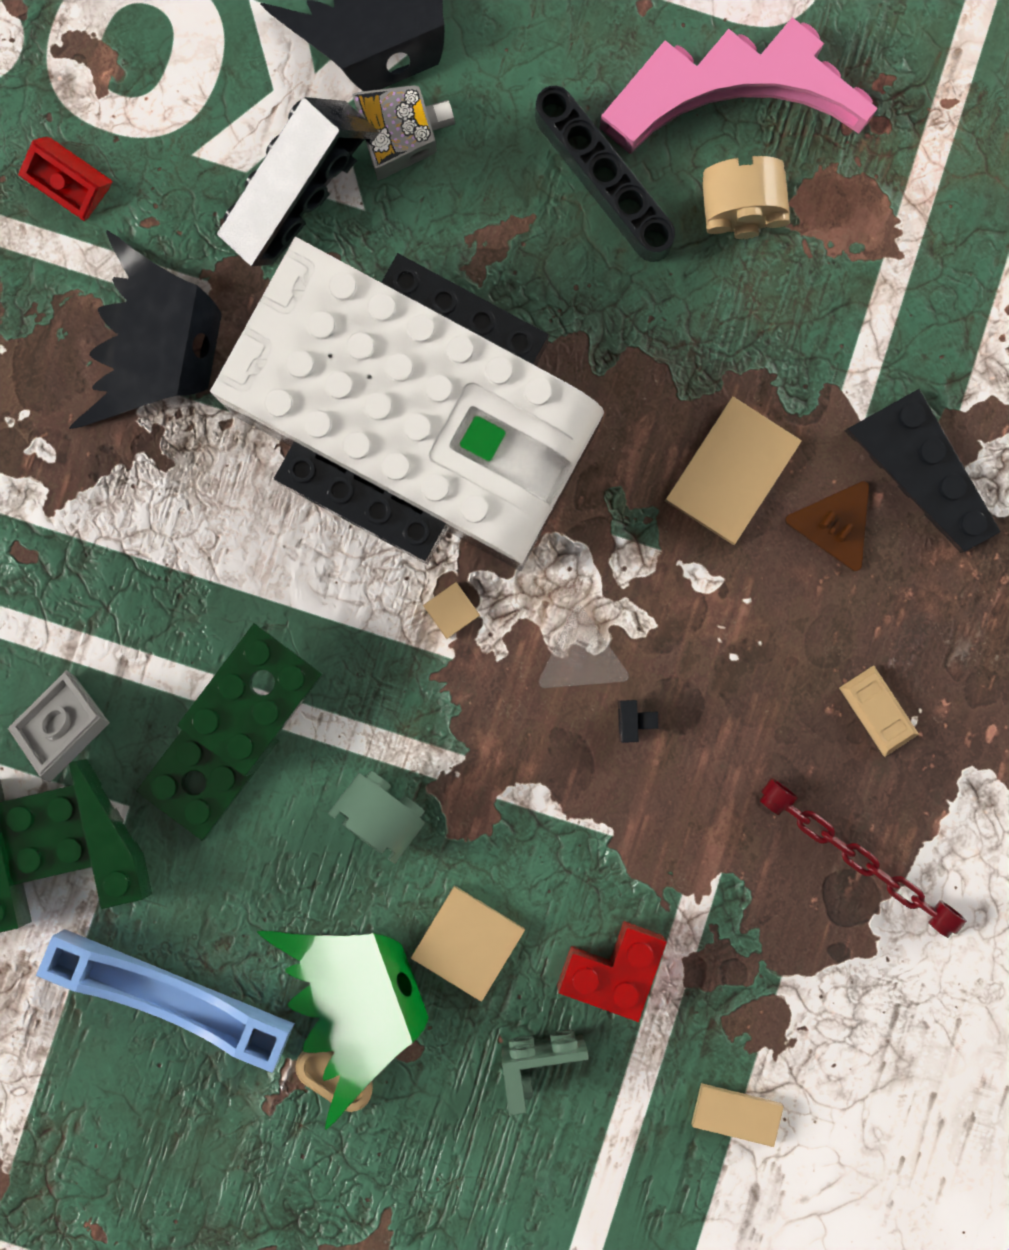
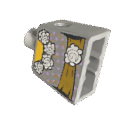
M413 85L352 94L357 112L380 132L371 144L366 141L377 180L384 179L437 152L433 131L455 124L449 100L425 106L419 86Z

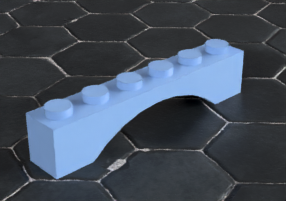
M66 929L52 936L36 976L74 992L114 1001L162 1018L204 1038L232 1057L273 1073L280 1061L295 1024Z

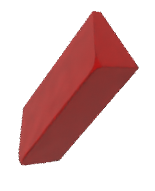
M47 136L32 140L18 173V176L83 221L88 220L113 182Z

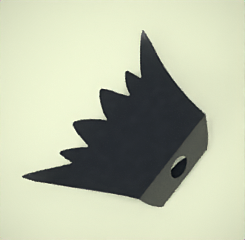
M307 0V5L312 15L260 3L270 15L332 60L362 91L383 89L439 65L445 33L443 0H334L333 8L318 1ZM405 53L409 56L410 64L391 72L388 71L387 61L392 55Z
M106 230V234L111 246L129 277L128 279L113 277L112 281L119 293L127 301L104 305L98 308L100 317L118 336L99 344L89 355L94 360L114 370L103 376L92 386L93 390L107 391V393L82 414L69 429L84 427L166 398L197 394L207 390L210 382L222 317L220 309L198 285L183 280L156 265L108 230ZM202 333L205 337L200 351V358H198L193 351V341L198 334Z

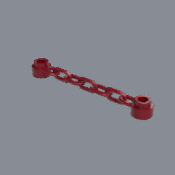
M771 778L761 792L764 795L760 802L777 815H780L783 810L789 812L797 818L798 828L809 837L821 844L830 842L842 851L843 860L853 869L864 876H877L887 884V891L893 898L910 909L921 908L932 916L928 923L946 938H949L952 933L958 934L967 922L965 917L942 900H939L933 908L925 902V895L920 888L902 876H889L880 869L879 860L873 854L856 843L845 844L835 836L834 827L815 812H801L794 807L793 804L798 797L776 779ZM809 817L827 829L821 831V835L824 838L804 825L810 824L811 820ZM853 849L873 862V864L870 862L866 864L868 870H865L849 858V856L855 857L856 855ZM898 882L904 884L918 895L911 896L913 903L895 891L901 888Z

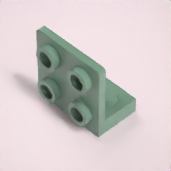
M563 1030L551 1033V1039L534 1041L533 1036H521L510 1039L509 1045L501 1046L509 1115L526 1113L525 1100L533 1099L529 1068L589 1059L583 1035L575 1036L574 1030Z

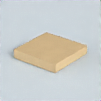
M454 885L412 954L411 959L482 1002L523 935L525 928Z

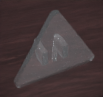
M575 606L539 679V686L541 688L627 681L629 678L628 672L582 606Z

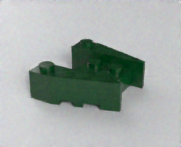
M87 759L69 763L73 780L72 786L5 801L0 779V933L18 929L32 922L23 884L25 882L92 867L101 909L143 900L152 895L144 853L138 843L132 839L123 824V818L117 808L114 809Z

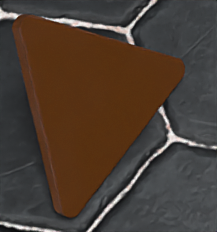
M861 481L787 515L785 522L849 569L858 571L862 568L869 485L867 482Z

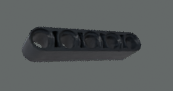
M557 85L544 88L536 99L535 120L538 128L637 254L649 262H658L664 259L669 254L675 238V228L672 222L572 95L565 88ZM549 104H557L565 112L558 117H550L544 113L543 109ZM574 136H583L589 141L590 145L585 149L578 150L573 148L568 141ZM605 167L614 173L615 178L609 182H602L594 176L593 172L598 168ZM625 199L634 200L638 203L640 211L635 214H626L620 209L619 203ZM650 231L659 232L664 236L665 244L660 247L650 246L646 242L644 235Z

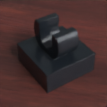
M618 700L619 742H639L638 729H659L658 712H638L637 700Z

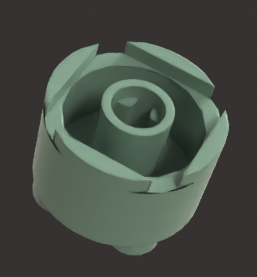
M370 771L366 777L358 773L328 814L335 819L341 813L346 817L341 825L378 853H383L386 848L389 849L391 854L387 859L395 864L424 826L425 822L421 819V816L425 811L406 796L398 801L387 791L391 785L373 771Z

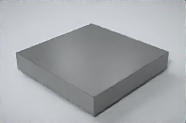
M66 670L9 726L8 730L38 775L50 783L109 724V721L77 677Z

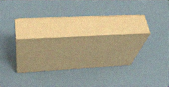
M701 1083L691 1124L694 1128L774 1147L784 1106L780 1102Z

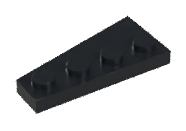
M920 389L845 430L854 441H857L870 454L869 457L880 469L883 468L898 484L897 487L925 512L924 515L960 553L968 551L1001 532Z

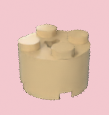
M752 156V165L739 166L738 158L716 163L705 169L702 186L707 233L722 234L734 232L736 239H749L757 237L761 228H779L789 225L790 212L783 161L768 156Z

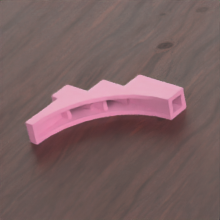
M792 17L761 55L757 52L755 44L748 37L742 34L736 35L730 29L725 32L698 66L693 63L692 56L684 48L678 45L673 47L665 40L601 115L599 129L631 154L654 131L677 116L708 103L734 98H776L804 104L833 116L858 134L869 123L878 108L872 104L871 97L864 90L858 87L852 88L841 79V74L836 67L829 62H821L817 59L824 45L820 40L819 34L809 24H800Z

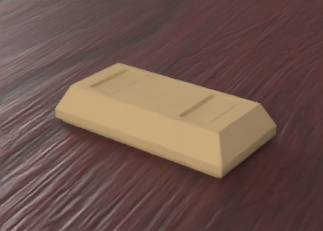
M874 665L839 687L884 757L919 735Z

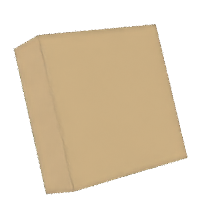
M457 582L423 605L446 639L480 616Z

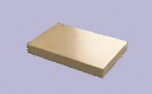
M732 396L665 499V502L727 542L735 545L802 440Z

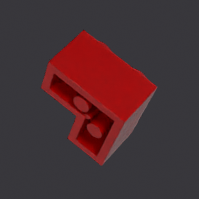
M623 921L610 960L573 946L570 947L557 984L558 993L639 1022L667 941L659 933Z

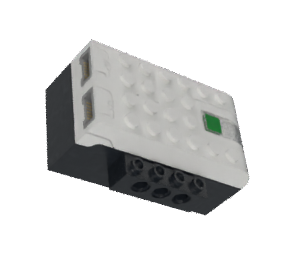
M297 237L293 239L210 390L233 416L291 447L274 477V480L284 488L427 565L447 531L519 571H522L597 433L604 415L603 408L595 400L572 385L536 366L548 345L549 334L399 253L395 256L382 282H379Z

